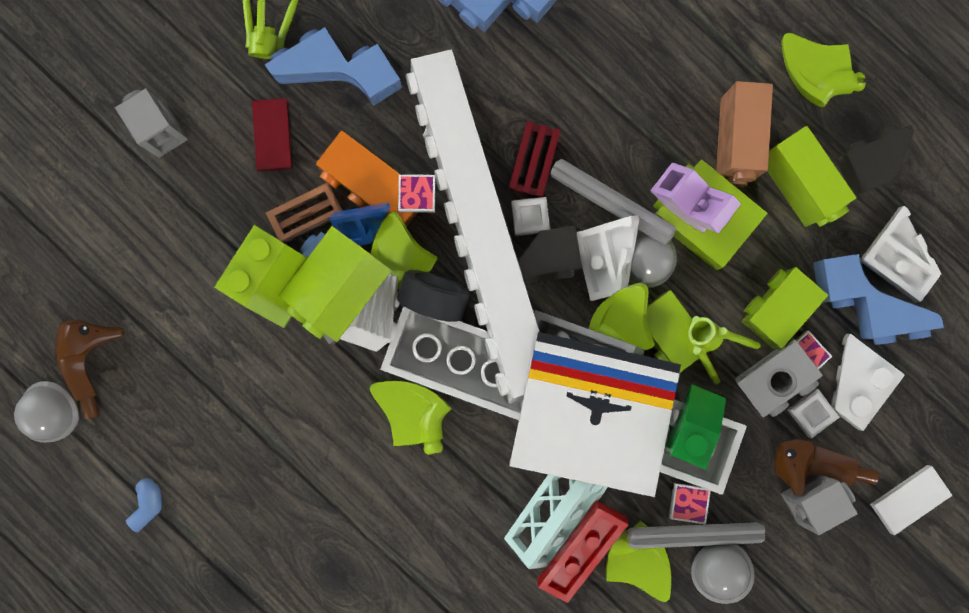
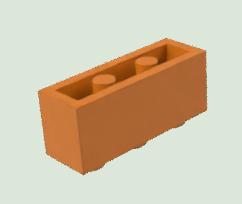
M342 130L317 161L316 165L323 171L319 177L335 189L341 185L351 192L347 198L358 207L389 202L391 206L389 212H397L406 227L418 213L398 211L400 174Z

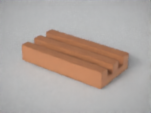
M325 183L266 212V215L278 239L286 244L331 222L329 217L335 212L343 210L332 187ZM324 194L327 195L328 199L278 222L277 217ZM330 206L333 207L334 210L284 234V229Z

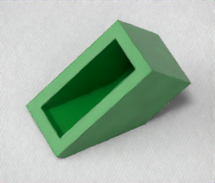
M691 384L664 452L706 470L721 434L726 398Z

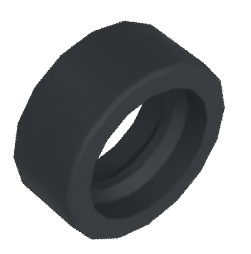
M409 270L404 273L397 301L420 315L446 322H457L463 317L470 293L464 286L443 276L420 270Z

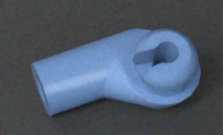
M151 478L141 479L136 484L135 489L139 508L126 519L127 525L137 533L162 508L160 487Z

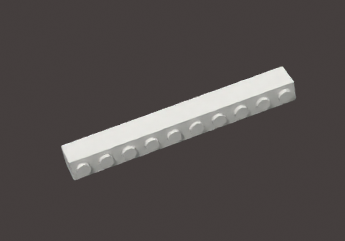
M452 49L411 59V73L406 74L407 85L411 95L417 94L419 105H415L418 122L420 126L426 125L429 137H425L427 152L430 158H436L439 168L434 171L436 182L440 191H446L449 201L444 203L446 216L449 224H456L459 234L454 236L456 249L459 257L465 256L469 269L464 270L469 291L475 290L479 303L474 305L476 316L480 326L486 324L489 338L485 339L486 350L490 360L496 359L500 373L495 374L497 387L501 396L507 395L509 404L523 400L535 343L539 332Z

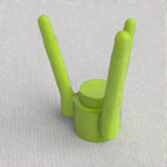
M242 0L246 28L245 47L248 48L249 56L270 59L275 52L284 48L285 38L299 0H291L278 36L275 35L274 28L265 26V0H258L257 26H254V29L250 0Z
M693 317L688 329V337L695 344L693 353L700 358L714 384H719L720 379L706 354L707 351L717 349L722 344L723 339H729L754 349L761 347L760 343L733 333L725 327H720L704 317Z

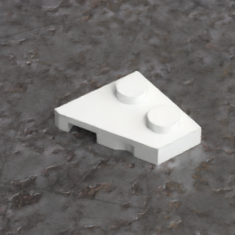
M905 206L897 209L862 256L860 262L916 303L923 300L940 277L941 272L935 260L929 256L927 245L922 235H917L908 217L911 215L910 211Z
M638 215L625 217L574 233L590 301L610 297L616 291L628 286L639 225Z
M846 334L842 341V345L845 346L841 366H838L837 389L833 392L831 406L844 420L856 429L864 431L905 375L852 334Z

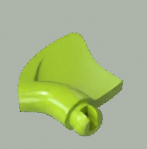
M786 33L781 40L782 53L788 74L799 92L814 105L825 107L833 96L851 94L853 91L860 92L865 88L866 82H863L865 75L861 72L854 73L852 70L848 44L828 46L812 42L792 33Z
M391 211L387 214L376 233L371 255L392 270L389 274L398 277L397 290H399L406 271L420 270L430 272L437 257L422 248L414 240L397 212Z
M637 283L613 293L597 308L591 319L589 329L644 350L652 348L655 343L647 324V285Z
M385 381L373 383L370 386L371 394L390 422L393 446L424 443V452L427 455L442 452V420L452 409L443 398L426 387L410 382Z
M640 520L633 528L648 526ZM628 530L623 531L607 552L606 581L635 585L657 600L667 602L671 594V569L665 548L633 549L628 545Z

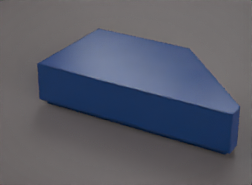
M388 202L335 212L329 218L335 229L357 245H367L373 243L376 233L391 206Z

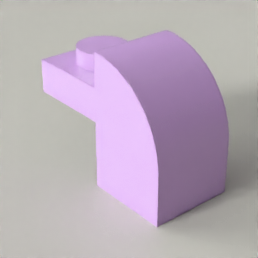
M675 163L668 167L650 190L671 212L703 233L706 229L719 233L741 205L733 195L710 188L695 170Z

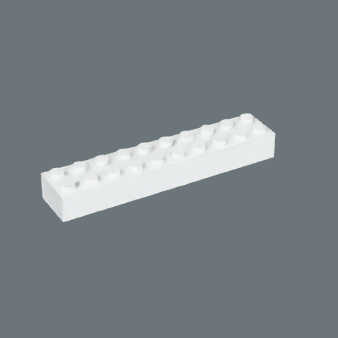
M403 307L397 323L396 335L389 344L380 370L517 420L520 418L523 400L509 404L507 395L501 396L495 378V374L500 373L496 359L490 360L485 345V339L489 338L488 331L460 321L446 322L432 319ZM674 400L665 446L683 405L682 402ZM723 418L721 434L706 470L664 452L660 472L723 495L747 426Z

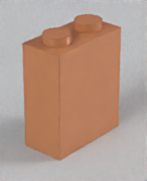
M736 81L721 98L716 171L735 187H746L747 182L756 181V178L768 171L773 84Z

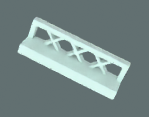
M548 474L504 539L528 569L547 567L608 487L569 479L570 489L566 495L559 496L558 480L560 477ZM544 500H550L551 516L547 522L540 521V506ZM525 527H531L532 543L528 549L518 538Z

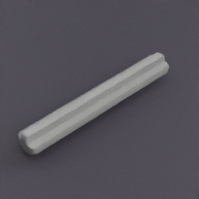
M560 159L554 164L550 173L554 179L620 219L638 215V230L661 244L666 245L672 239L676 231L675 226L567 161Z
M758 522L635 527L628 529L627 541L628 545L633 549L753 544L765 541V527Z

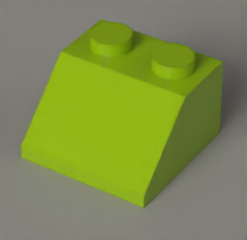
M254 225L214 288L244 307L285 328L292 316L286 312L289 305L279 297V294L307 257Z

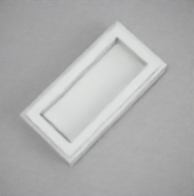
M926 465L870 505L889 533L896 535L950 498L952 494L933 466Z

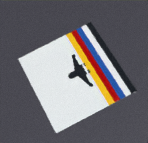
M538 332L509 466L655 497L681 364Z

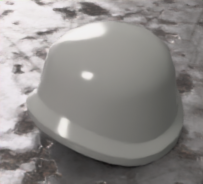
M638 230L629 283H644L650 288L659 286L667 281L674 272L677 262L676 249L672 240L664 245Z
M42 381L30 386L16 404L14 419L15 424L23 434L31 440L46 443L58 441L68 436L77 426L80 413L76 400L66 388L54 382Z
M737 544L704 546L695 556L691 566V576L695 587L704 597L717 603L729 604L740 601L750 592L754 583V568L748 554Z

